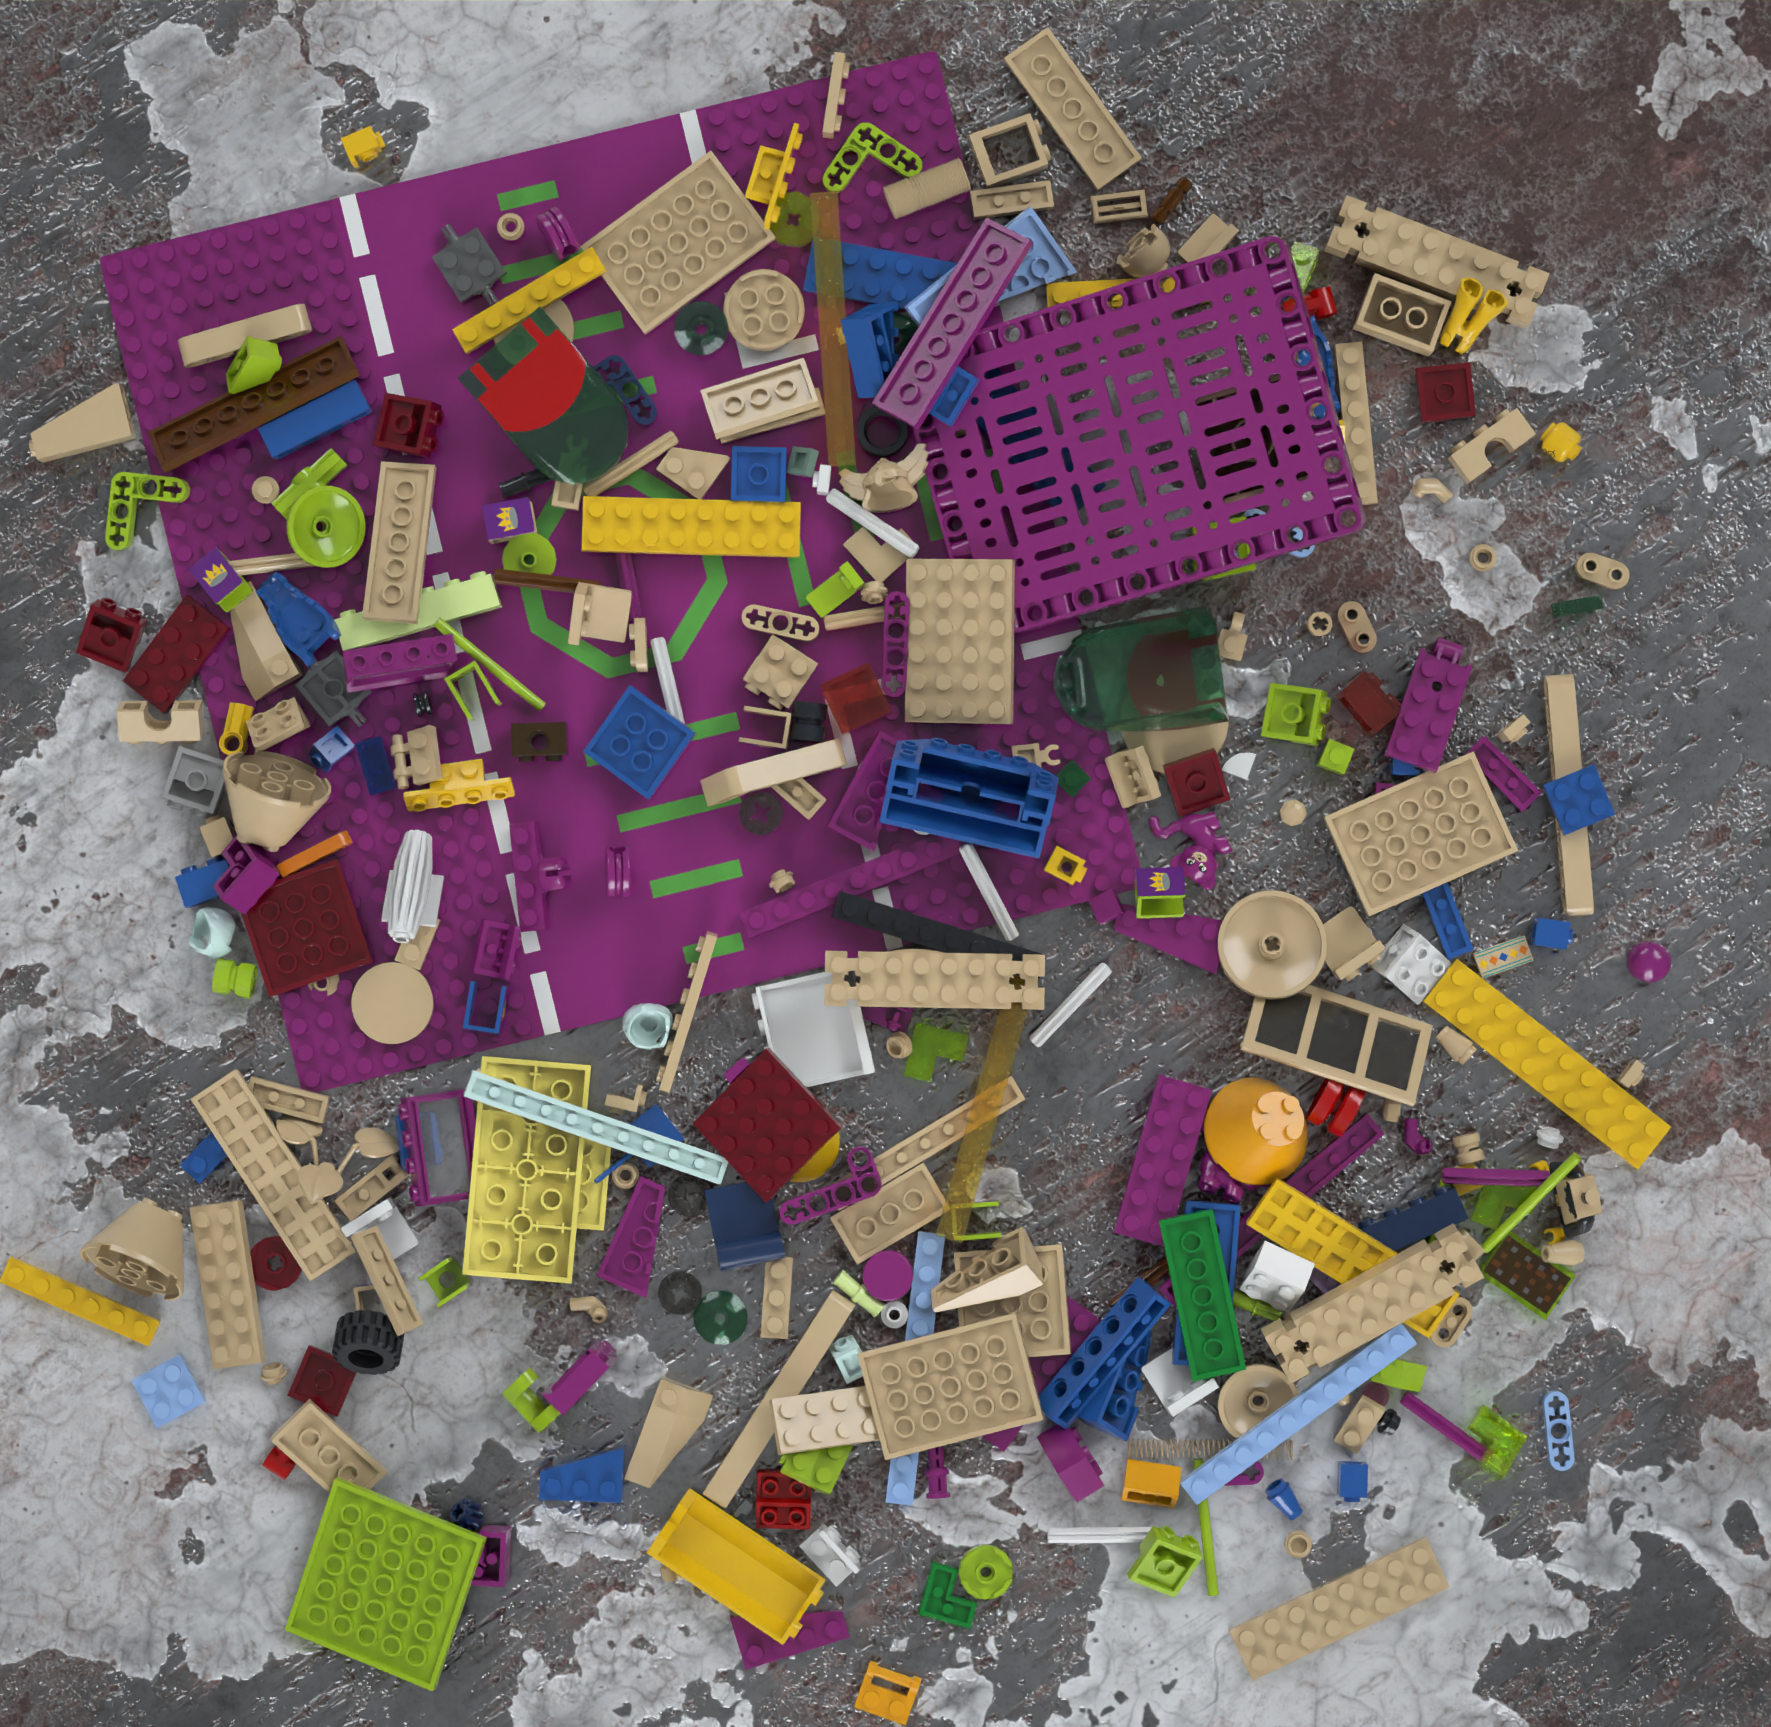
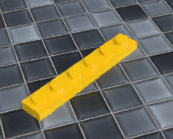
M590 247L452 330L465 353L469 354L604 274L607 270L594 248Z
M1135 279L1047 283V308ZM1167 279L1164 282L1165 292H1170L1174 289V279ZM1116 295L1112 300L1113 308L1121 307L1123 298L1121 295ZM1206 301L1200 304H1208L1210 301Z
M13 1256L9 1258L0 1279L2 1284L146 1346H151L161 1323V1320Z

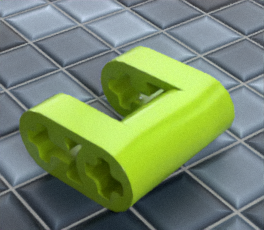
M529 1367L502 1395L540 1433L561 1413L552 1404L546 1406L529 1388L539 1378Z

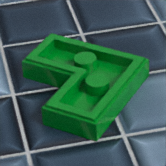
M932 1561L918 1615L971 1629L978 1602L952 1595L959 1568Z

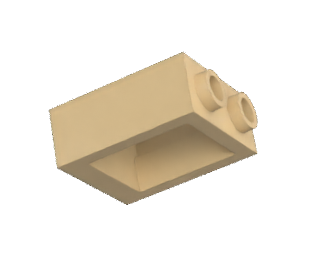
M1030 113L969 135V143L986 189L996 188L1048 169V161L1051 160V155L1047 145L1041 144L1039 135H1042L1040 124L1037 119H1032ZM1026 125L1038 161L995 175L983 140Z

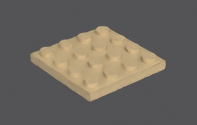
M1063 1245L1033 1246L1041 1263L1043 1285L1020 1296L958 1308L959 1327L1016 1312L1028 1357L1071 1354ZM990 1250L954 1253L955 1271L965 1270L973 1263V1257L977 1254H980L982 1257Z

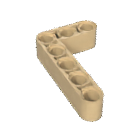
M839 738L734 766L702 779L700 783L707 806L710 807L730 801L749 792L830 771L848 764Z

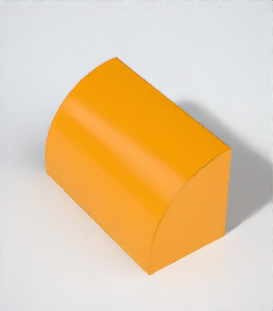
M1127 1459L1121 1500L1175 1509L1179 1496L1181 1467Z

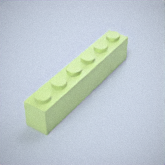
M485 571L470 575L471 579L460 582V579H454L445 582V587L434 590L433 586L423 588L418 624L365 621L362 618L363 611L356 613L355 609L342 612L339 614L340 618L334 619L341 632L339 639L342 649L346 651L365 648L434 628L433 625L439 618H442L446 623H451L502 608L499 593L493 581V575H486Z

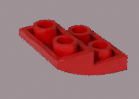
M757 1469L756 1528L810 1530L811 1487L780 1473L781 1469Z

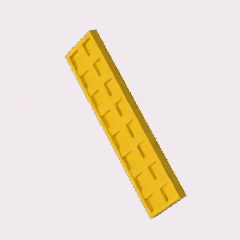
M583 496L582 552L799 558L801 502Z
M1277 1177L1246 1221L1247 1225L1291 1253L1314 1263L1315 1268L1341 1284L1398 1254ZM1452 1288L1455 1292L1454 1295L1403 1323L1430 1338L1460 1295L1459 1292Z

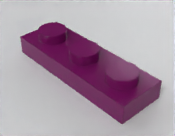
M1484 735L1464 754L1466 755L1474 751L1484 776L1521 812L1542 793Z

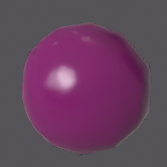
M1641 941L1630 949L1627 954L1626 966L1634 978L1644 982L1655 983L1666 977L1671 969L1672 958L1670 952L1663 945L1651 941Z

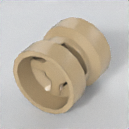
M1472 1132L1452 1138L1454 1146L1458 1149L1457 1160L1459 1165L1485 1159L1484 1152L1479 1147V1132Z

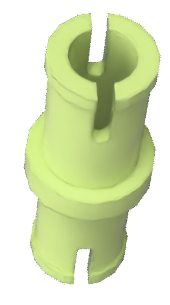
M844 1270L834 1279L833 1284L850 1296L851 1302L854 1304L857 1302L871 1313L873 1317H876L884 1308V1302L882 1303L879 1299L873 1297L867 1291L864 1284L860 1285Z

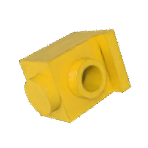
M371 126L341 138L354 168L360 167L358 164L360 160L367 162L378 156L377 153L382 151L381 148L386 146L380 132L374 133Z
M1056 846L1043 871L1073 885L1075 881L1079 883L1082 881L1088 868L1083 866L1085 860ZM1064 862L1071 864L1072 869L1070 872L1062 870L1061 866Z

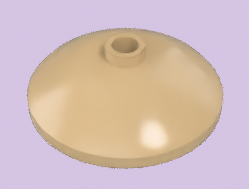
M1265 1364L1248 1365L1246 1370L1234 1372L1224 1382L1218 1397L1219 1416L1226 1430L1237 1439L1299 1393L1294 1382L1290 1383L1286 1374L1280 1369ZM1261 1396L1263 1400L1260 1403H1254L1253 1398Z

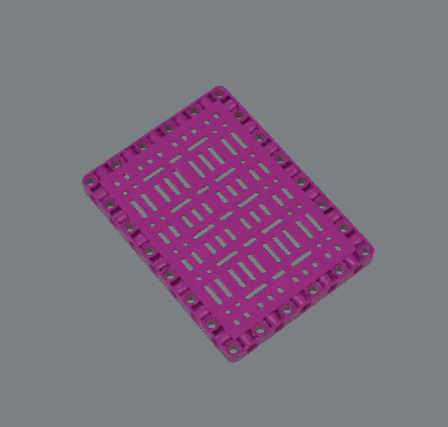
M1275 236L1265 237L980 329L969 347L968 355L962 358L958 365L979 378L980 381L953 427L945 424L933 415V421L928 427L924 423H922L919 430L913 427L917 444H926L925 451L929 452L925 473L949 559L1015 560L1014 635L1360 531L1366 522L1365 512L1292 253L1288 243ZM1274 244H1278L1281 250L1278 257L1271 259L1268 255L1269 248ZM1221 261H1226L1228 266L1226 273L1218 276L1216 273L1217 264ZM1169 278H1173L1175 281L1174 289L1170 292H1165L1164 282ZM1247 288H1256V293L1254 295H1245V290ZM1230 294L1232 301L1226 303L1225 296ZM1116 295H1121L1123 303L1120 308L1114 309L1112 300ZM1293 297L1296 303L1295 308L1290 312H1286L1283 308L1284 301ZM1206 301H1211L1213 304L1208 310L1174 320L1172 317L1173 312ZM1260 307L1262 309L1260 315H1251L1253 308ZM1069 311L1071 321L1063 326L1060 321L1061 315ZM1236 314L1238 320L1232 323L1230 317ZM1158 317L1160 324L1154 326L1153 319ZM1212 321L1218 322L1216 329L1181 340L1178 338L1180 331ZM1134 324H1139L1140 330L1136 333L1120 338L1114 336V332L1118 329ZM1018 328L1020 336L1017 341L1012 342L1009 334L1012 329ZM1267 333L1269 340L1259 343L1258 337ZM1239 334L1243 335L1253 370L1251 376H1247L1244 371L1236 342V336ZM1100 336L1101 343L1096 345L1094 339ZM1161 337H1164L1166 340L1163 346H1160L1158 343ZM1078 342L1081 343L1082 347L1079 351L1060 357L1056 355V351L1059 348ZM1139 344H1144L1146 347L1145 351L1125 358L1120 357L1121 350ZM1221 347H1224L1226 350L1223 356L1191 366L1185 364L1186 359ZM1308 351L1311 355L1310 362L1307 365L1301 366L1298 357L1301 352ZM1274 354L1275 359L1273 362H1264L1266 355ZM1038 355L1043 356V361L1041 363H1038L1036 361V357ZM1102 356H1105L1107 358V362L1105 364L1100 363V358ZM1166 357H1170L1181 393L1178 399L1173 397L1164 365ZM1018 361L1024 362V367L1020 370L991 379H986L985 377L987 371ZM1083 362L1087 364V368L1084 371L1065 377L1062 376L1061 372L1064 368ZM1227 367L1231 369V374L1226 377L1197 386L1191 385V380L1195 377ZM1148 370L1153 372V376L1150 379L1131 385L1127 382L1128 377ZM1045 374L1049 377L1046 383L1042 382V376ZM1279 374L1281 377L1280 381L1276 383L1269 381L1271 375ZM1107 376H1111L1114 382L1122 411L1120 417H1116L1105 382ZM1023 381H1029L1030 383L1027 389L996 399L991 398L992 391ZM1232 387L1237 389V393L1234 396L1202 406H1198L1196 403L1200 397ZM1257 388L1263 405L1262 413H1257L1251 396V390ZM1088 389L1094 390V395L1090 398L1074 403L1069 401V397L1072 394ZM1157 390L1159 393L1155 399L1140 404L1133 403L1135 396ZM1050 394L1054 395L1064 430L1060 436L1056 433L1047 397ZM974 397H977L979 400L978 404L976 405L972 404V399ZM1287 404L1289 406V411L1287 413L1280 414L1278 412V408L1282 405ZM1319 404H1323L1326 408L1325 416L1321 419H1316L1313 414L1314 408ZM1031 407H1036L1037 413L1033 416L1004 425L998 424L1000 417ZM1097 408L1100 410L1098 417L1076 423L1074 420L1077 414ZM1159 410L1164 412V417L1145 424L1138 422L1140 416ZM1181 411H1185L1191 429V434L1188 436L1184 435L1179 413ZM980 416L984 418L993 450V456L990 458L986 455L977 419ZM1240 418H1244L1246 421L1242 427L1210 437L1205 435V431L1208 428ZM1264 425H1267L1270 430L1278 459L1277 467H1272L1261 431ZM1294 425L1295 431L1293 433H1284L1285 426ZM1036 427H1041L1043 430L1040 435L1009 445H1005L1003 442L1005 437ZM1101 428L1106 431L1103 437L1084 443L1080 441V436ZM1123 429L1127 430L1132 446L1130 454H1127L1124 450L1120 435ZM966 430L965 437L960 439L956 437L957 431ZM1246 438L1251 440V445L1216 457L1211 455L1213 448ZM1166 441H1172L1173 443L1171 449L1152 455L1147 453V448ZM1299 445L1301 450L1299 453L1291 454L1289 452L1290 447ZM1044 446L1048 448V453L1014 465L1009 463V459L1012 456ZM1065 447L1070 451L1074 466L1072 472L1067 471L1062 450ZM1191 448L1197 450L1206 482V487L1203 490L1198 486L1189 454ZM970 449L972 451L971 456L963 458L962 451ZM1251 458L1257 460V464L1254 467L1218 477L1216 474L1219 468ZM1333 458H1338L1341 462V467L1336 473H1332L1328 467L1330 460ZM1108 459L1114 460V465L1110 468L1090 473L1088 470L1092 464ZM1175 460L1178 462L1176 469L1154 475L1152 472L1155 466ZM944 464L947 468V475L945 478L940 479L937 471ZM1133 466L1138 468L1146 496L1147 506L1144 508L1140 506L1131 475V468ZM975 468L977 475L969 478L967 476L968 470ZM995 469L998 470L1003 485V492L1001 494L997 493L992 477V471ZM1306 471L1308 478L1299 481L1297 479L1298 473ZM1050 477H1055L1057 480L1056 484L1023 495H1019L1017 492L1019 487ZM1113 479L1120 481L1118 487L1099 493L1094 491V487L1097 484ZM1278 479H1283L1284 485L1282 487L1277 486L1276 482ZM1180 480L1184 482L1182 489L1163 495L1158 493V488L1163 485ZM1074 484H1078L1089 519V523L1085 526L1081 522L1072 490ZM1258 485L1264 486L1263 493L1231 503L1224 502V497L1228 494ZM1313 492L1314 497L1312 500H1303L1302 496L1304 493ZM1058 496L1062 498L1060 505L1028 515L1023 513V508ZM1122 498L1125 500L1123 507L1104 513L1100 511L1102 504ZM984 499L986 504L984 507L977 508L975 505L976 501ZM1284 499L1290 501L1288 507H1283L1282 501ZM1206 501L1211 502L1212 506L1210 509L1204 507ZM1263 505L1270 507V511L1266 514L1233 524L1229 521L1231 515ZM1004 506H1008L1018 539L1016 547L1012 546L1002 512ZM1186 507L1191 508L1192 512L1188 516L1172 521H1167L1165 518L1169 512ZM1352 511L1356 515V522L1354 525L1347 527L1343 518L1347 512ZM1063 516H1066L1068 519L1067 523L1062 526L1032 535L1028 532L1031 526ZM956 517H959L962 521V526L958 531H955L952 527V521ZM989 518L991 525L983 528L981 521ZM1147 519L1153 521L1151 527L1145 525ZM1212 521L1217 522L1216 529L1210 528V523ZM1131 525L1133 528L1129 534L1113 539L1107 537V533L1111 530ZM1191 527L1197 529V533L1194 536L1177 541L1171 539V535L1175 532ZM1299 527L1303 532V537L1299 542L1295 543L1292 541L1290 534L1294 528ZM1089 537L1094 538V543L1092 545H1089L1087 543V539ZM995 538L997 541L996 545L989 548L986 545L987 540ZM1153 539L1158 540L1157 547L1151 545ZM1068 543H1074L1075 545L1073 551L1041 561L1036 559V554ZM1246 543L1250 548V553L1246 558L1242 559L1238 554V548L1241 544ZM1132 545L1138 546V552L1118 559L1113 558L1112 554L1116 550ZM1096 556L1100 559L1098 565L1093 564V558ZM1019 558H1022L1024 561L1021 567L1017 565ZM1190 559H1194L1197 562V570L1193 574H1189L1186 570V564ZM1076 562L1081 565L1078 571L1046 581L1041 578L1042 573ZM1141 574L1145 578V586L1138 590L1134 585V580ZM1024 578L1029 580L1028 586L1022 584ZM1088 590L1092 592L1094 597L1090 605H1086L1083 601V594ZM1035 606H1039L1042 610V616L1037 621L1032 617V610Z

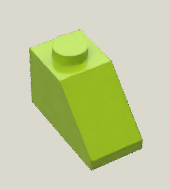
M249 336L246 337L225 374L229 393L236 394L271 380L275 371L277 372L280 369L282 363L277 343Z
M1397 1358L1369 1380L1395 1388L1421 1392L1427 1366Z

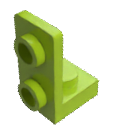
M847 561L839 567L837 573L808 594L806 599L817 614L823 618L860 590L864 582Z

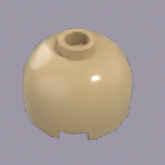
M1152 224V230L1150 231L1145 227L1126 244L1129 250L1124 257L1119 255L1117 258L1118 265L1132 277L1141 278L1165 270L1168 266L1166 261L1170 255V244L1164 233L1155 224Z

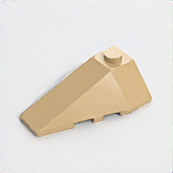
M249 581L247 583L253 589V593L234 607L230 614L242 678L255 702L304 675L289 648L281 641V637L275 630L277 628L276 625L271 621V616L264 603L256 593L252 582Z
M1024 1227L998 1238L992 1243L994 1248L982 1257L980 1254H977L972 1258L973 1263L963 1271L956 1270L931 1290L933 1311L940 1312L1020 1296L1043 1285L1041 1263Z
M663 1376L624 1479L650 1488L704 1422L714 1395Z

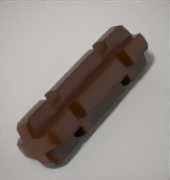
M1182 176L1177 181L1176 187H1173L1160 203V208L1157 207L1152 213L1151 218L1159 225L1166 221L1168 214H1171L1184 198V193L1187 194L1192 188L1193 184L1190 180Z

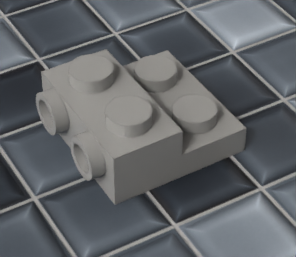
M179 746L161 796L164 800L168 801L166 806L182 811L183 806L194 809L192 814L204 819H208L209 815L215 816L224 794L225 780L222 771L224 760Z

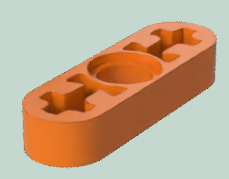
M343 831L279 863L277 868L282 878L292 875L346 848L353 841L348 831Z

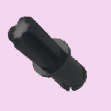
M545 465L525 474L522 471L520 472L521 475L498 484L504 499H507L526 490L531 492V488L552 481L553 474L550 467Z

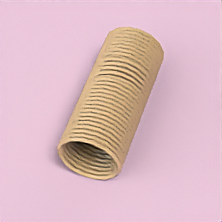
M957 158L922 173L919 172L918 175L915 174V176L912 175V177L904 178V180H899V182H894V184H889L886 187L884 186L883 190L894 218L897 219L921 210V208L923 209L924 207L935 205V203H940V201H945V199H950V197H955V195L958 196V194L968 192V190H971L963 164Z

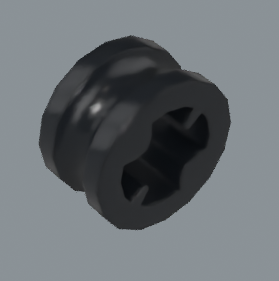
M427 690L423 691L421 695L413 693L418 716L422 717L424 713L432 714V706Z

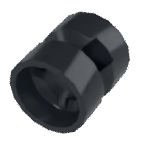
M793 701L792 717L796 720V723L791 725L789 739L800 742L823 743L825 740V727L821 723L827 719L828 705L815 702Z

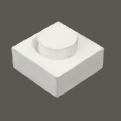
M820 464V470L814 471L812 487H817V495L827 496L829 493L830 465Z

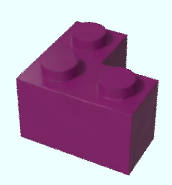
M236 835L221 852L230 867L216 881L213 888L221 900L245 915L257 903L267 888L273 885L280 873L261 846L253 843H242L236 839Z
M1056 1424L1037 1436L1050 1462L1076 1503L1105 1486L1099 1477L1103 1472L1087 1446H1080L1079 1443L1083 1439L1075 1426L1071 1429L1068 1427L1066 1430Z
M484 1525L480 1529L479 1534L487 1537L471 1585L505 1587L510 1581L512 1526Z

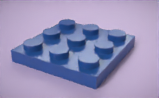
M629 685L583 752L645 798L651 799L694 738L696 732L635 687Z

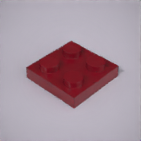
M1470 362L1415 369L1421 423L1473 418L1476 416Z
M1214 748L1162 765L1179 817L1230 800L1219 759Z
M308 1345L287 1396L303 1403L310 1399L322 1411L338 1417L357 1372H352L340 1366L334 1360L332 1353L313 1345Z

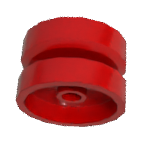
M1325 1078L1308 1109L1306 1120L1319 1126L1325 1122L1330 1114L1327 1122V1132L1340 1138L1355 1118L1366 1091L1349 1085L1343 1090L1345 1084Z

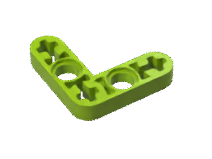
M861 123L853 130L825 171L823 185L830 193L838 194L842 192L868 154L904 178L912 177V175L915 176V174L918 175L919 172L921 173L922 161L917 154L874 125ZM867 130H870V137L877 141L878 136L883 139L877 143L876 149L872 150L871 148L874 146V143L868 139L864 142L860 141V131L865 133ZM885 144L893 145L896 149L895 155L891 158L883 157L880 153L881 147ZM853 151L858 155V161L854 165H847L843 162L842 157L846 152ZM901 151L905 153L902 156L903 160L909 163L912 160L916 161V171L910 170L906 172V166L901 161L898 162L897 166L893 164L898 160ZM839 164L844 170L849 171L850 173L847 175L843 171V173L840 176V182L842 184H835L832 187L830 186V179L828 177L830 175L832 177H835L838 174L839 168L835 166Z
M129 472L117 473L112 478L105 534L107 545L111 549L125 551L132 545L137 499L181 503L189 497V484L185 480L175 477ZM126 479L127 482H130V488L127 487L124 491V488L120 487V482H124ZM149 480H154L157 484L156 492L152 495H148L144 488ZM177 485L179 488H182L181 493L176 494V498L175 493L164 491V486L176 487ZM118 495L129 497V501L118 499ZM121 504H125L128 508V515L124 519H119L116 515V509ZM115 522L126 524V528L115 526ZM120 533L121 536H124V541L119 542L118 546V542L114 541V536Z

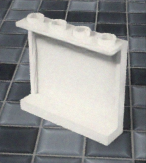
M849 971V975L845 974L844 980L849 982V986L854 987L856 986L853 971ZM822 972L755 987L756 993L752 994L755 1010L760 1009L762 1019L758 1020L760 1034L767 1037L768 1046H765L764 1050L770 1048L806 1087L875 1072L861 1007L857 1006V999H847L846 1006H824L825 984H832V973Z

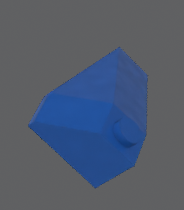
M1151 1330L1148 1331L1078 1415V1420L1127 1442L1138 1414L1139 1407L1135 1406L1137 1391H1142L1143 1382L1139 1381L1141 1367L1147 1364L1152 1336Z

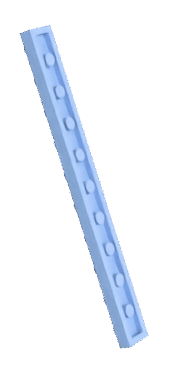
M918 1231L905 1341L930 1335L934 1332L936 1312L932 1309L931 1290L940 1282L945 1234ZM919 1452L890 1460L886 1503L913 1506Z
M1402 1323L1375 1337L1180 1480V1484L1198 1505L1417 1344L1416 1340Z

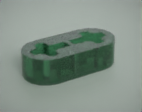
M1601 595L1551 604L1553 618L1604 609Z

